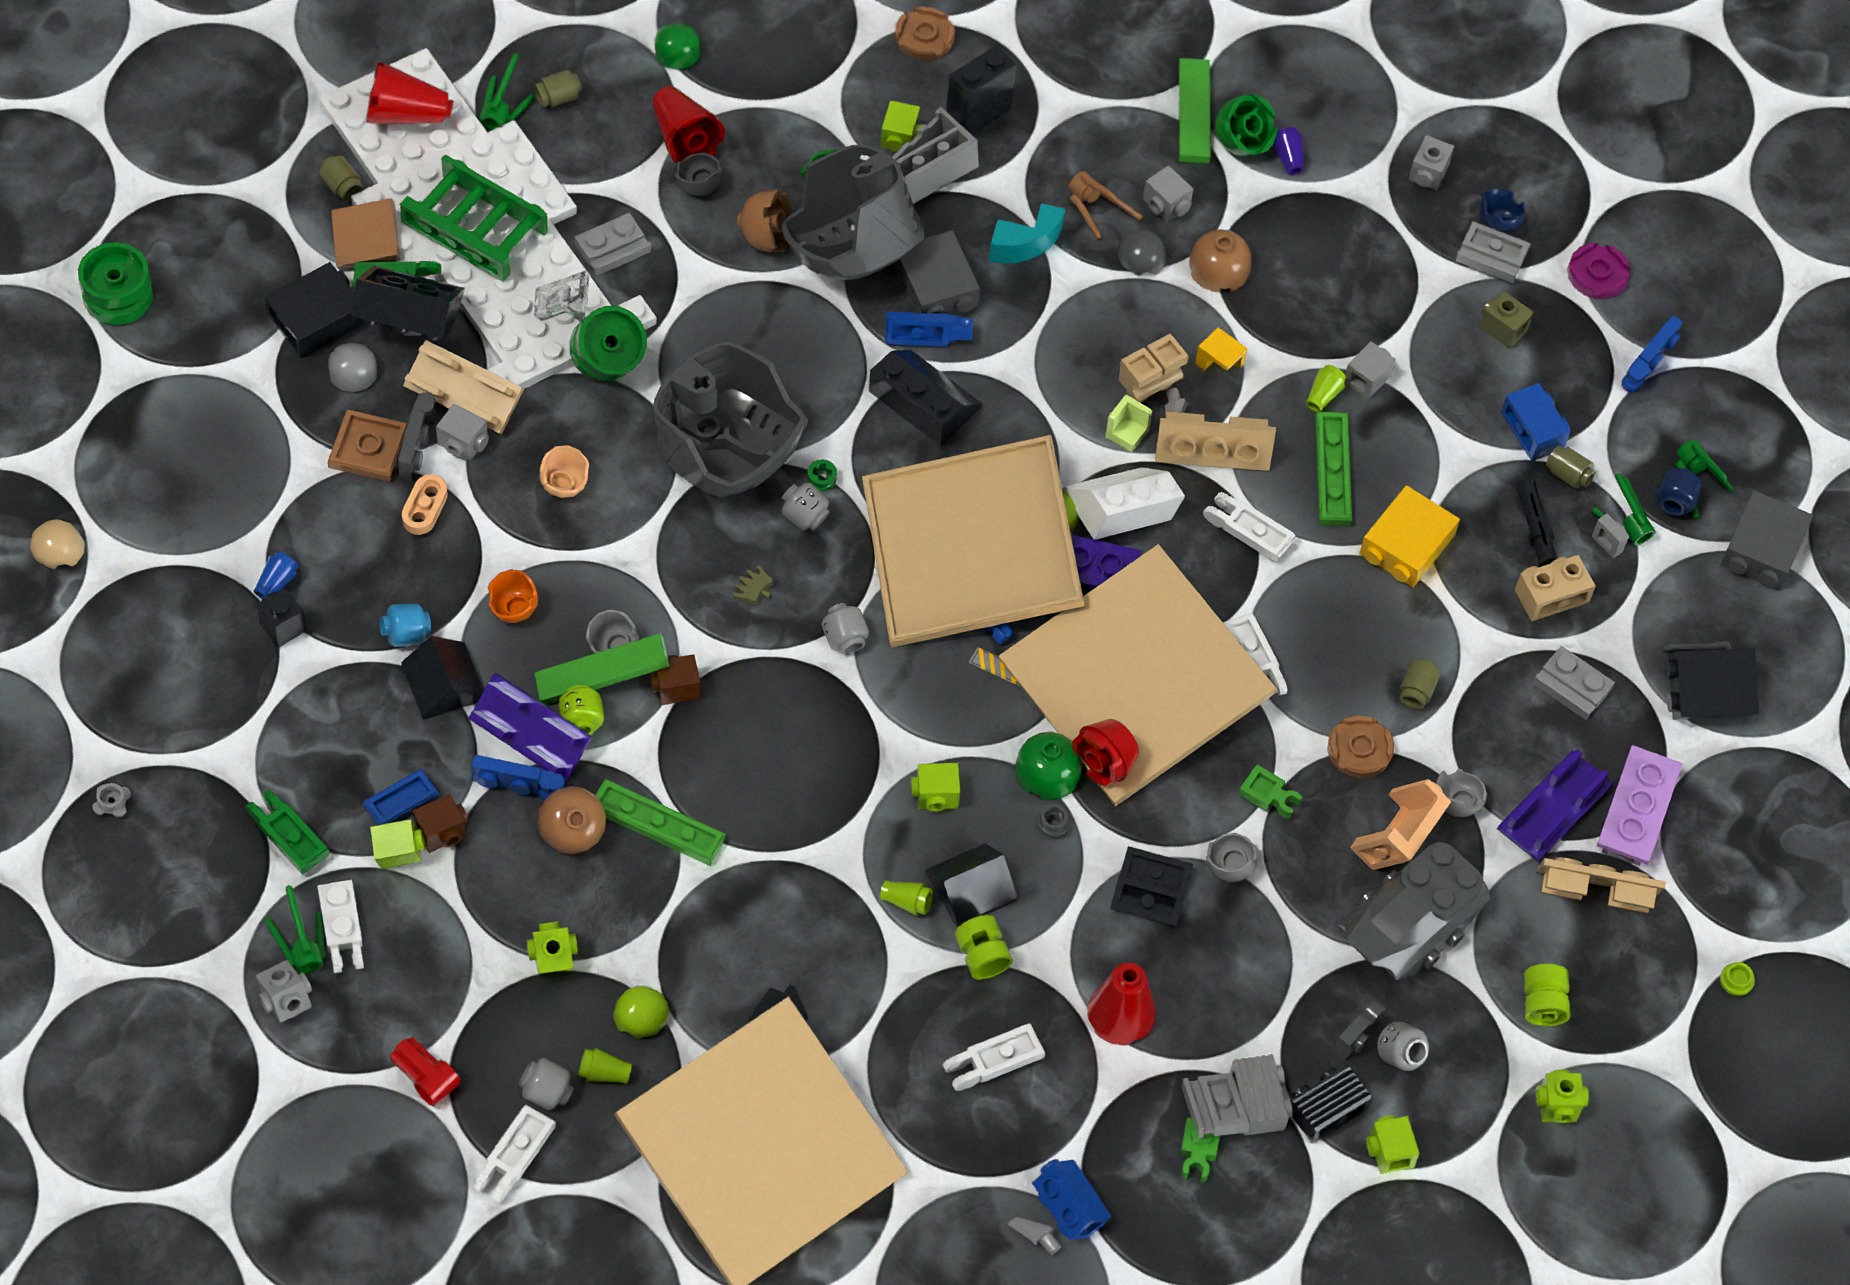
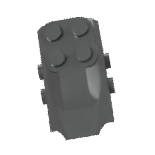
M1437 842L1428 846L1399 872L1396 869L1390 872L1383 880V886L1376 892L1374 890L1368 891L1359 901L1360 906L1338 925L1345 931L1344 939L1370 964L1383 967L1396 980L1415 975L1424 966L1427 969L1431 968L1440 959L1441 951L1447 946L1451 949L1454 948L1465 936L1464 930L1491 898L1488 887L1480 872L1447 843Z

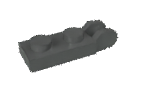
M428 392L418 395L411 412L398 458L399 479L401 481L412 482L415 470L420 471L422 466L423 451H420L422 444H428L430 426L434 425L436 417L434 395Z

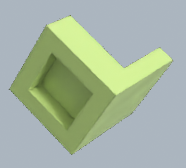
M1125 395L1108 417L1105 437L1132 453L1149 432L1152 410L1130 396Z

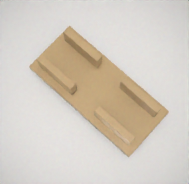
M425 340L424 344L419 348L420 352L409 374H406V381L403 386L419 394L423 392L431 393L434 395L435 402L449 409L454 403L485 419L487 428L502 435L524 388Z
M1166 412L1165 418H1160L1155 462L1270 471L1276 427H1269L1268 420L1230 417L1229 423L1204 421L1203 414Z
M1544 858L1537 866L1536 872L1544 874L1541 893L1581 901L1582 895H1587L1588 883L1610 887L1607 906L1648 914L1649 908H1654L1656 896L1666 886L1665 881L1650 879V876L1645 873L1636 871H1623L1619 873L1613 867L1599 864H1590L1588 867L1583 866L1582 862L1569 858H1556L1555 860Z

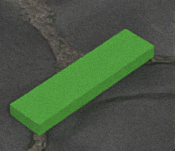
M1180 58L1179 162L1209 163L1210 60Z
M1316 411L1315 440L1318 524L1351 527L1352 505L1348 413Z
M659 633L534 673L540 702L548 705L558 702L566 690L575 685H586L596 690L670 666L664 638Z
M607 779L604 780L596 793L597 798L603 804L606 819L708 866L711 865L725 841V833Z

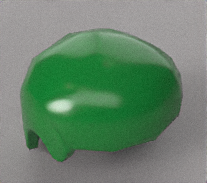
M673 23L663 26L655 36L656 60L663 66L671 69L691 67L700 57L698 34L686 24Z

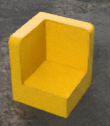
M1218 327L1198 346L1195 364L1204 371L1213 362L1225 370H1229L1233 365L1240 369L1245 363L1248 348Z

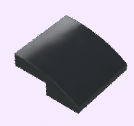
M1128 846L1110 909L1176 927L1193 864Z

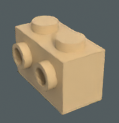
M1576 555L1570 558H1557L1551 564L1539 568L1532 566L1520 573L1515 592L1532 622L1590 603L1596 586L1580 556Z

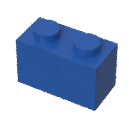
M1540 383L1506 395L1501 414L1531 462L1550 455L1558 445L1565 448L1570 434L1569 424L1564 417L1560 416L1555 408L1552 396L1544 391Z

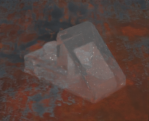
M582 271L536 288L534 316L544 321L568 313L581 321L585 317L588 302L589 273Z

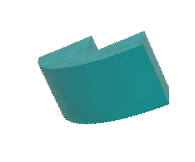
M1041 203L1035 227L998 219L990 245L989 262L1001 264L1019 263L1043 254L1060 236L1066 209Z

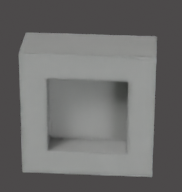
M1608 513L1598 519L1592 534V538L1613 559L1623 552L1629 537L1623 525L1618 521H1614Z

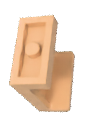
M1426 779L1392 789L1389 796L1399 805L1400 810L1384 831L1356 838L1350 848L1372 870L1411 861L1451 803L1443 794L1439 785Z

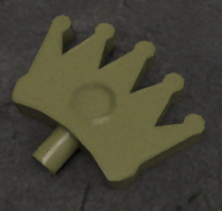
M760 565L756 567L757 573L747 570V576L751 579L739 576V581L743 585L735 584V590L739 591L740 594L733 593L734 599L750 603L751 605H757L762 596L770 599L772 593L767 590L773 586L772 577L768 576Z

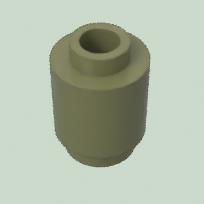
M567 69L541 78L539 83L534 84V91L542 108L546 106L552 108L578 99V92L582 91V87L577 74H571Z
M331 156L323 161L319 176L337 198L348 202L351 201L352 195L363 190L361 177L343 156Z
M1558 445L1552 451L1546 462V467L1551 469V474L1576 490L1581 486L1587 487L1596 473L1593 470L1594 462L1570 447L1564 448L1561 445Z
M1421 658L1409 663L1399 688V700L1402 704L1409 708L1420 710L1424 708L1425 704L1430 702L1440 677V671L1436 668L1434 662Z

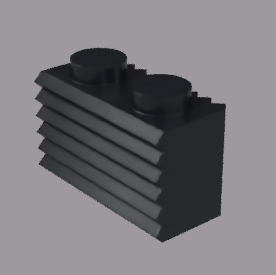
M1348 1065L1339 1071L1335 1067L1329 1069L1321 1075L1319 1083L1311 1088L1307 1084L1303 1085L1291 1095L1292 1118L1311 1143H1315L1328 1133L1337 1130L1356 1116L1365 1113L1369 1108L1372 1100L1371 1094L1368 1093L1367 1089Z

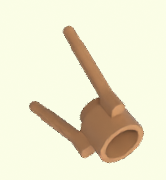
M1086 171L1079 172L1070 181L1069 190L1073 193L1070 201L1077 206L1096 239L1100 240L1102 235L1083 202L1092 203L1099 195H1102L1137 220L1143 219L1141 214L1118 199L1114 193L1099 184Z

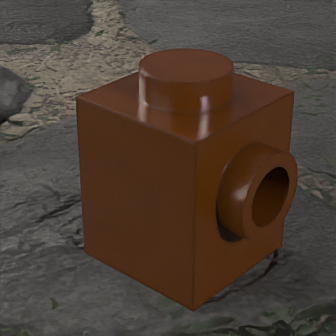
M694 654L680 657L676 655L667 656L670 667L657 670L649 675L652 693L659 694L661 705L700 699V678Z
M450 794L413 810L414 825L418 830L422 829L428 853L442 847H452L459 843L462 838L466 837L465 823L469 822L468 816L462 804L456 805Z

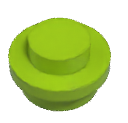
M1735 962L1724 967L1720 975V983L1728 993L1735 996H1743L1752 990L1755 984V977L1748 965Z

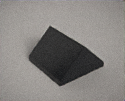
M430 636L401 662L423 720L475 704L484 692L465 642Z
M986 843L932 866L925 871L956 927L972 918L986 915L1017 901L1016 891L1004 854Z

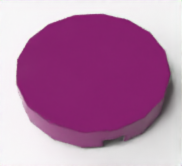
M1589 243L1579 247L1572 254L1567 268L1568 278L1573 287L1583 295L1594 299H1609L1619 295L1625 289L1630 276V265L1624 254L1607 244L1604 247L1597 246L1598 243Z

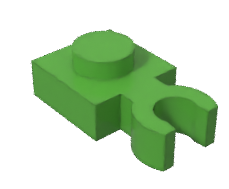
M1259 765L1255 766L1241 786L1238 794L1266 812L1271 805L1277 807L1278 813L1286 819H1291L1294 810L1285 803L1292 802L1300 806L1303 798L1296 791L1283 790L1286 781Z
M1187 1118L1180 1155L1188 1156L1189 1158L1183 1164L1181 1175L1183 1179H1187L1189 1170L1191 1168H1198L1202 1174L1200 1182L1205 1183L1210 1170L1206 1160L1215 1162L1220 1136H1213V1133L1204 1134V1138H1198L1192 1118Z

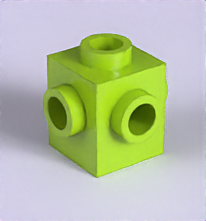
M559 921L538 924L539 931L532 932L533 939L526 940L529 961L536 960L537 973L573 969L572 955L578 954L575 933L569 934L568 927L560 928ZM551 940L556 941L558 944V949L553 954H550L546 949L547 943Z
M1563 1069L1546 1073L1542 1084L1537 1085L1536 1104L1541 1108L1542 1122H1577L1583 1107L1588 1105L1587 1086H1582L1581 1073H1570V1071Z

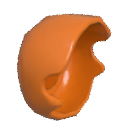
M509 569L498 573L488 585L489 607L497 619L502 622L518 623L530 618L538 606L536 586L532 579L521 570Z

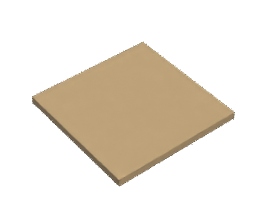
M1051 435L862 476L889 642L892 648L1085 606Z
M1159 544L1083 596L1085 606L1060 612L999 655L1002 664L1057 733L1063 734L1073 741L1079 735L1082 727L1107 719H1115L1121 722L1132 733L1139 747V757L1129 774L1122 782L1109 783L1106 786L1098 784L1115 807L1277 693V688ZM1081 756L1082 765L1088 771L1090 768Z
M789 997L614 1114L729 1285H748L908 1173L899 1157Z

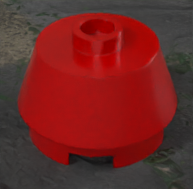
M1107 719L1082 727L1079 735L1072 741V749L1077 756H1082L1084 762L1090 768L1085 773L1102 786L1124 781L1139 757V747L1134 736L1121 722L1115 719Z

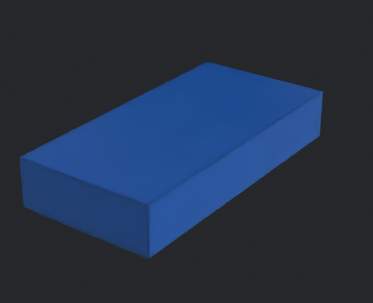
M419 769L363 801V805L375 824L383 825L402 821L411 816L414 809L440 799L439 792L422 769Z

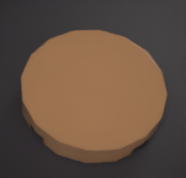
M930 7L914 8L913 12L908 14L905 12L900 16L896 23L895 41L898 48L906 56L916 60L930 61L941 58L950 51L954 44L955 27L948 20V16L944 12Z
M1361 715L1346 717L1332 729L1329 735L1327 751L1330 760L1339 771L1350 777L1361 779L1375 777L1385 771L1392 761L1394 741L1391 732L1386 727L1384 729L1382 725L1378 724L1379 721L1372 717Z

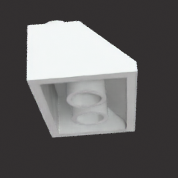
M1142 467L1064 486L1062 490L1072 498L1079 518L1094 540L1170 521L1185 497L1169 471Z

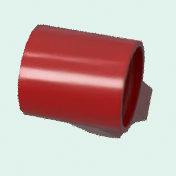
M413 1037L402 1040L390 1055V1060L413 1082L418 1094L430 1106L434 1107L461 1084L460 1078L449 1064L443 1060L437 1061Z

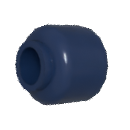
M1672 468L1663 475L1656 491V500L1662 510L1670 515L1688 514L1693 511L1702 492V482L1690 469Z

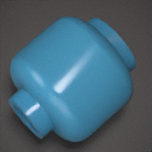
M393 604L388 607L386 616L380 617V633L382 636L387 637L391 646H419L423 643L425 637L430 636V615L419 604Z

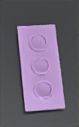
M1633 745L1631 746L1597 846L1602 848V853L1608 854L1611 851L1633 859V864L1640 866L1641 862L1649 864L1683 763Z

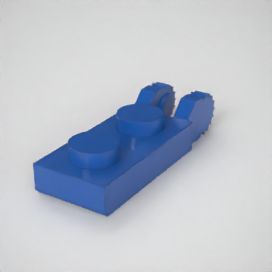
M1672 316L1629 367L1627 374L1621 381L1622 389H1625L1628 393L1638 391L1645 382L1644 379L1649 375L1650 370L1654 371L1663 360L1664 356L1661 354L1666 348L1671 351L1681 338V335L1677 332L1683 321L1676 316Z
M480 755L474 756L472 781L486 788H495L496 786L508 788L520 795L534 793L538 794L545 801L555 790L565 787V780L562 774L559 775L558 773L555 774L552 771L542 770L538 767Z

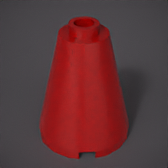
M377 63L374 79L376 80H374L370 92L366 123L422 124L443 123L444 117L450 119L454 100L448 99V92L386 63Z
M664 87L655 94L652 105L667 152L675 163L682 162L689 155L700 152L714 156L717 153L715 148L720 141L723 144L725 139V128L720 119L676 87Z
M1134 963L1120 964L1090 997L1087 1017L1099 1038L1110 1044L1125 1046L1141 1038L1144 1039L1153 1028L1156 1020V1006L1146 973L1139 965Z

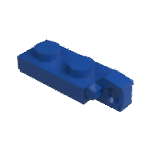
M886 312V344L948 347V343L955 342V340H972L973 320L970 318L957 317L952 314Z

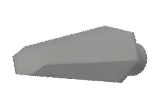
M1177 388L1168 389L1166 395L1169 403L1164 405L1165 415L1166 412L1185 413L1188 405L1185 398H1180Z
M1019 1217L1007 1223V1225L1031 1240L1036 1246L1041 1243L1050 1255L1055 1254L1062 1247L1052 1235L1055 1229L1051 1226Z

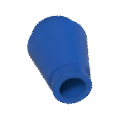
M277 551L274 556H269L253 592L263 599L270 593H277L297 576L295 571L299 567L298 564L288 555Z

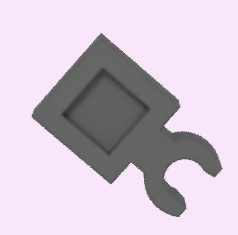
M1374 1000L1364 1013L1360 1014L1339 1036L1334 1052L1344 1060L1353 1051L1358 1054L1368 1043L1370 1037L1367 1036V1033L1382 1019L1383 1016L1381 1014L1385 1011V1008Z

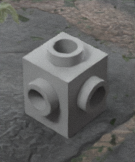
M288 960L255 975L262 992L258 994L264 1010L266 1013L273 1011L280 1023L312 1007L308 997V993L312 992L308 979L304 973L298 975Z

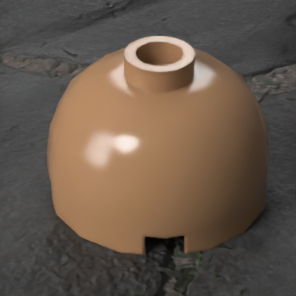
M764 190L755 193L747 199L742 212L738 214V229L742 231L744 238L750 246L757 250L784 252L789 246L783 235L781 223L792 214V207L788 195L780 193L782 190Z
M1216 229L1207 232L1197 239L1190 253L1189 265L1191 276L1202 288L1212 292H1220L1221 289L1231 288L1230 291L1237 290L1245 284L1251 270V251L1246 241L1230 230Z
M568 786L555 790L545 799L539 809L537 824L541 837L550 847L560 853L574 855L588 851L599 842L605 831L606 814L603 804L595 794L582 787Z

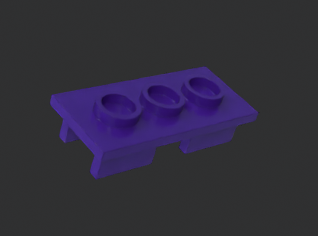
M1071 535L1080 584L1086 587L1085 592L1092 591L1140 557L1141 550Z
M498 673L493 674L468 718L543 769L552 771L555 774H562L565 782L568 781L593 737Z
M1578 749L1575 752L1572 750L1497 827L1498 831L1537 862L1573 828L1614 784L1607 778L1608 773L1605 770L1599 772L1581 757L1582 752Z

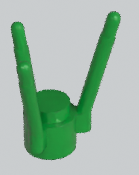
M517 53L513 54L493 100L496 76H491L483 109L479 115L480 123L488 130L492 131L498 127L502 128L504 124L515 120L534 100V96L529 95L510 115L508 111L509 106L502 101L519 57Z
M1698 440L1688 441L1678 449L1677 456L1680 460L1675 463L1676 468H1687L1694 473H1699L1708 468L1729 492L1734 490L1733 486L1727 481V476L1708 456ZM1697 504L1692 511L1695 519L1699 518Z
M1616 473L1615 478L1633 512L1623 521L1626 533L1629 535L1627 542L1631 540L1635 546H1638L1651 539L1656 531L1647 519L1629 478H1622L1620 473ZM1597 507L1592 508V512L1599 519L1605 515Z
M287 885L288 902L299 940L293 943V950H290L270 918H266L265 923L293 969L296 968L297 973L307 974L320 969L323 966V960L327 959L324 950L323 917L321 912H317L315 915L316 943H314L312 938L306 937L293 888L291 885Z

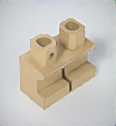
M1168 334L1147 345L1146 349L1144 347L1121 359L1119 381L1127 390L1126 394L1142 403L1147 397L1160 390L1164 391L1170 388L1173 383L1182 379L1183 372L1180 367L1187 363L1189 356L1175 338Z

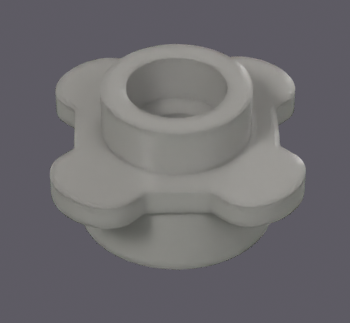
M115 783L100 785L97 788V802L93 804V811L97 815L107 813L113 814L116 818L124 816L126 814V800L131 796L130 790ZM110 799H115L113 803L108 802Z

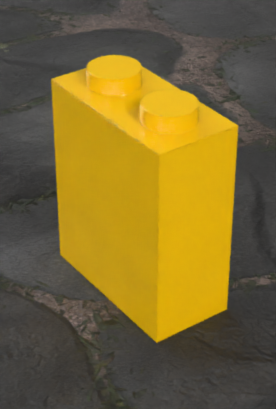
M1406 485L1364 536L1359 554L1364 556L1369 563L1378 565L1391 573L1399 582H1405L1414 588L1454 538L1460 518Z

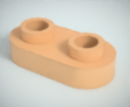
M428 474L416 481L402 510L403 526L408 532L422 535L428 533L434 527L448 496L447 484L442 477ZM429 493L436 494L434 497L426 496ZM416 519L424 520L422 522H414Z

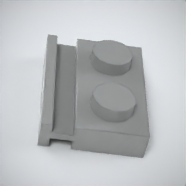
M630 212L574 237L576 247L588 265L593 268L596 277L651 252V243L647 242L644 233Z
M1473 221L1457 254L1456 262L1514 283L1531 243Z
M1560 646L1543 666L1539 674L1534 677L1532 684L1587 720L1593 710L1595 711L1613 689L1615 682L1563 646Z
M1232 1073L1199 1076L1197 1081H1189L1188 1078H1183L1182 1090L1198 1138H1204V1134L1213 1133V1136L1248 1132L1249 1121Z

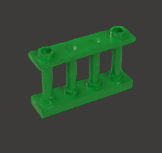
M445 154L441 158L442 175L444 178L423 201L417 202L409 196L405 197L400 203L401 223L504 282L511 274L510 255L508 254L530 229L545 236L548 232L547 213L540 206L530 204L468 168L461 160H454ZM455 184L469 192L448 216H441L432 210ZM480 199L494 206L474 231H467L457 225ZM505 214L520 222L499 246H493L483 240Z

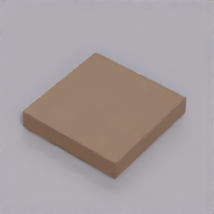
M392 198L331 210L336 267L339 271L355 268V262H387L400 259L395 202Z
M347 409L328 459V468L391 482L408 423Z

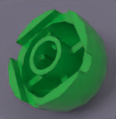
M1255 94L1242 95L1229 100L1220 109L1216 118L1215 130L1218 140L1225 149L1234 155L1254 156L1266 152L1273 145L1277 136V128H1274L1273 118L1276 117L1273 108L1267 100Z
M1042 732L1028 738L1021 746L1015 763L1016 779L1022 789L1028 794L1032 792L1035 795H1039L1040 799L1046 801L1061 799L1071 794L1079 782L1082 772L1081 755L1077 756L1072 749V741L1063 734L1055 732Z

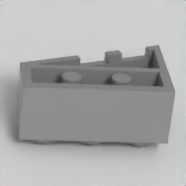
M941 106L935 111V117L929 124H923L918 129V135L910 143L906 142L892 157L897 161L902 170L913 204L979 167L977 140Z

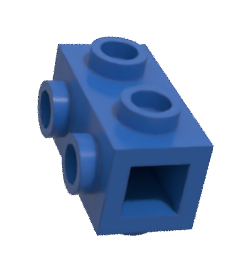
M1051 1160L1040 1169L1042 1174L1032 1182L1038 1192L1040 1202L1050 1210L1057 1221L1058 1229L1069 1241L1089 1238L1112 1217L1075 1160Z

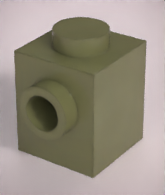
M1503 291L1495 300L1491 298L1484 305L1481 311L1483 319L1480 328L1510 349L1528 331L1534 312Z

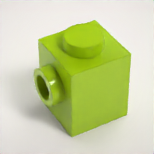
M890 100L882 126L881 148L897 152L906 142L910 143L918 135V129L922 126L919 124V106Z
M958 763L918 764L917 776L911 777L910 780L911 797H917L918 810L927 809L931 812H939L944 809H958L960 798Z
M411 819L370 827L374 859L381 869L422 862L420 850L425 849L424 834L422 829L418 830Z
M1388 1115L1374 1122L1369 1136L1366 1137V1144L1369 1155L1376 1158L1380 1174L1414 1168L1419 1157V1151L1408 1116L1396 1118L1395 1115Z

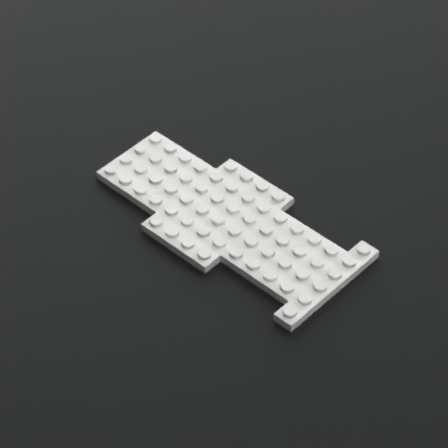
M427 48L394 62L390 66L449 93L448 99L454 100L450 119L444 117L443 123H366L370 92L374 80H376L374 79L375 72L320 96L319 105L375 184L352 195L351 201L353 206L389 198L393 199L395 202L400 259L392 260V262L418 263L420 261H434L440 263L442 266L440 274L420 275L419 277L435 281L441 279L443 283L465 288L460 307L499 362L486 370L525 389L574 365L569 350V340L573 329L592 311L603 306H611V304L554 226V224L577 214L576 205L515 120L504 124L502 128L498 127L487 132ZM445 154L454 160H461L468 168L530 204L540 206L547 213L548 232L545 236L530 229L508 254L510 255L511 274L504 282L401 223L400 203L405 197L409 196L417 202L423 201L444 178L442 175L441 158ZM455 184L432 210L441 216H448L469 192ZM480 199L457 225L467 231H474L494 206ZM505 214L483 240L493 246H499L520 222ZM641 295L618 305L631 311L642 322L645 330L656 325V316Z

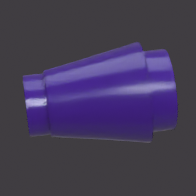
M1286 127L1278 130L1273 146L1287 174L1296 175L1301 173L1305 169L1303 165L1302 135L1298 133L1295 127Z

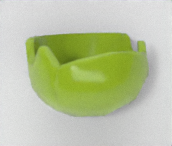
M635 986L626 990L617 1000L613 1018L620 1032H627L636 1039L656 1035L666 1025L670 1010L668 1002L660 992L648 986Z

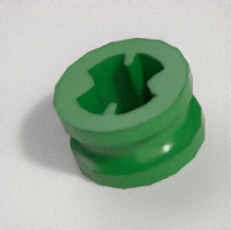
M821 459L814 461L809 466L808 482L819 491H827L836 484L837 471L832 462ZM819 471H826V480H819Z

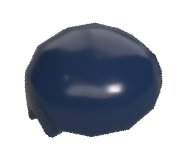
M1498 188L1487 190L1481 196L1479 216L1484 225L1502 233L1515 231L1526 221L1525 203L1517 204L1514 199V193L1510 190Z

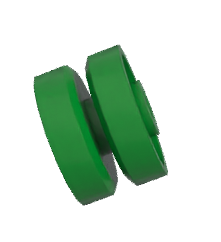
M104 243L91 249L82 258L78 267V280L82 291L83 303L90 316L101 323L122 325L141 318L149 310L153 300V291L148 262L141 251L124 243Z
M603 306L592 311L573 329L569 340L570 356L575 367L585 377L597 382H612L625 376L643 360L647 349V333L642 322L631 311L620 306Z

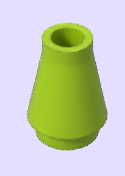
M1325 365L1323 369H1319L1305 405L1313 412H1322L1324 407L1345 388L1346 375L1332 365Z
M885 880L881 888L880 899L915 916L919 914L926 915L932 904L933 889L927 887L926 883Z
M596 1047L593 1050L585 1048L578 1076L585 1077L586 1081L620 1082L627 1084L632 1063L624 1062Z

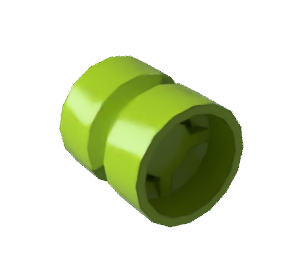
M983 915L972 918L956 929L954 936L961 952L967 954L965 962L974 979L982 980L994 977L1012 965L1013 958L1007 944L1001 940L1002 932L994 916Z
M1538 964L1526 969L1524 972V992L1527 995L1525 1001V1018L1527 1022L1547 1027L1567 1022L1570 1019V1002L1568 995H1566L1569 992V973L1567 969L1556 964Z

